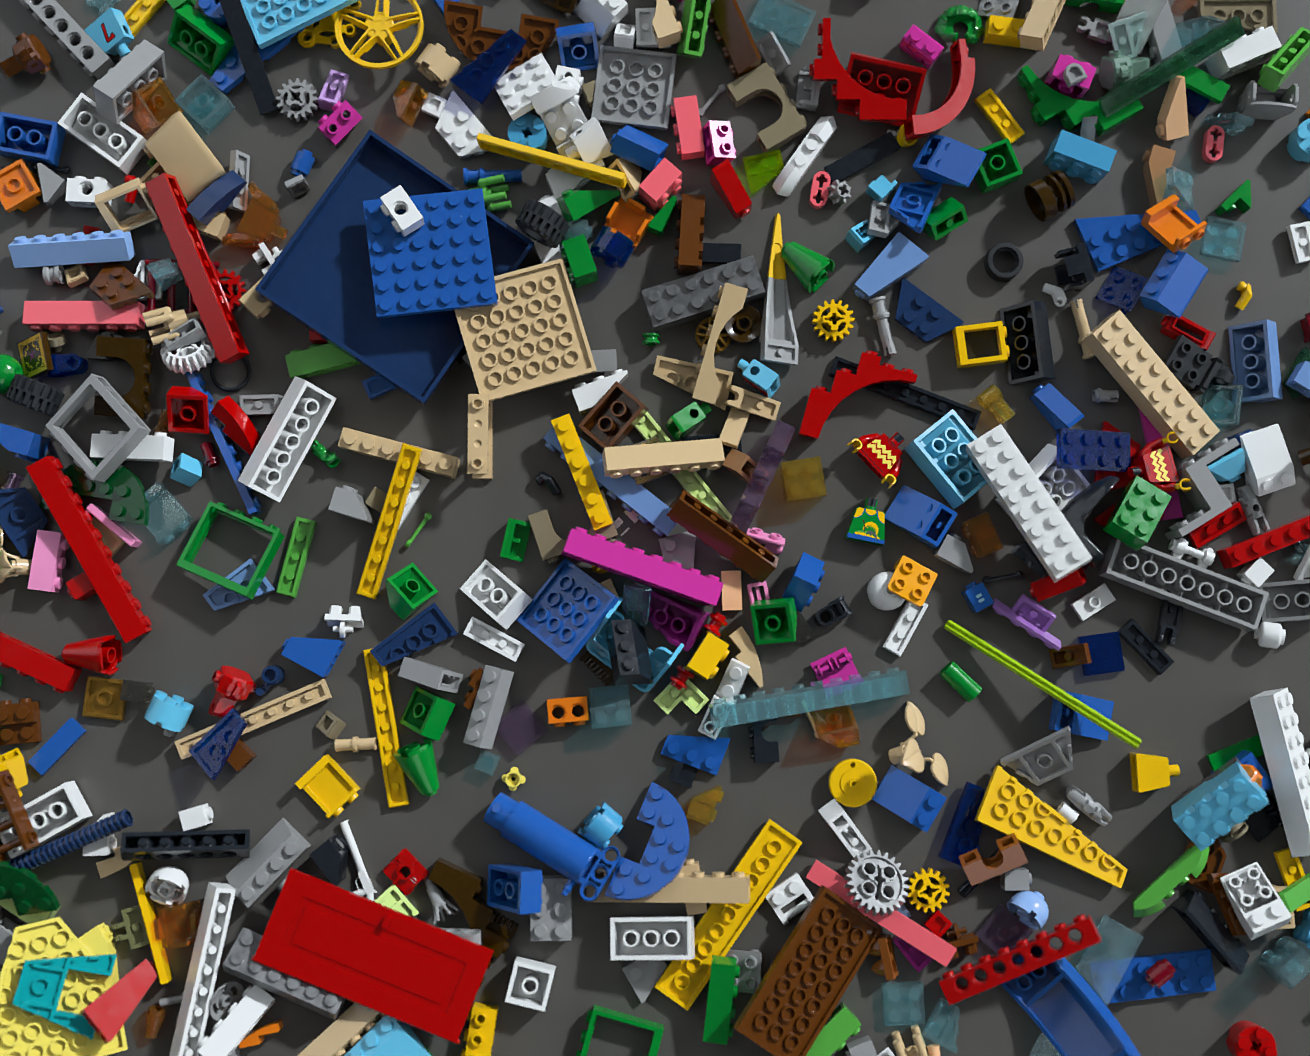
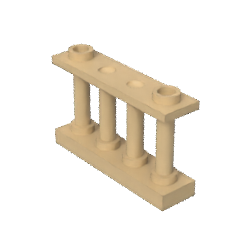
M468 394L467 474H472V479H493V401L489 402V394Z

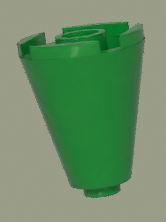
M794 241L791 243L787 242L781 249V257L809 293H811V290L815 292L821 288L829 279L826 276L828 272L834 271L835 262Z
M430 738L423 739L424 743L412 742L397 750L398 754L394 753L393 755L419 793L429 797L436 794L440 786L433 743Z

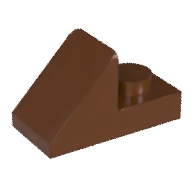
M1088 643L1062 646L1059 651L1055 648L1049 649L1053 669L1092 663Z

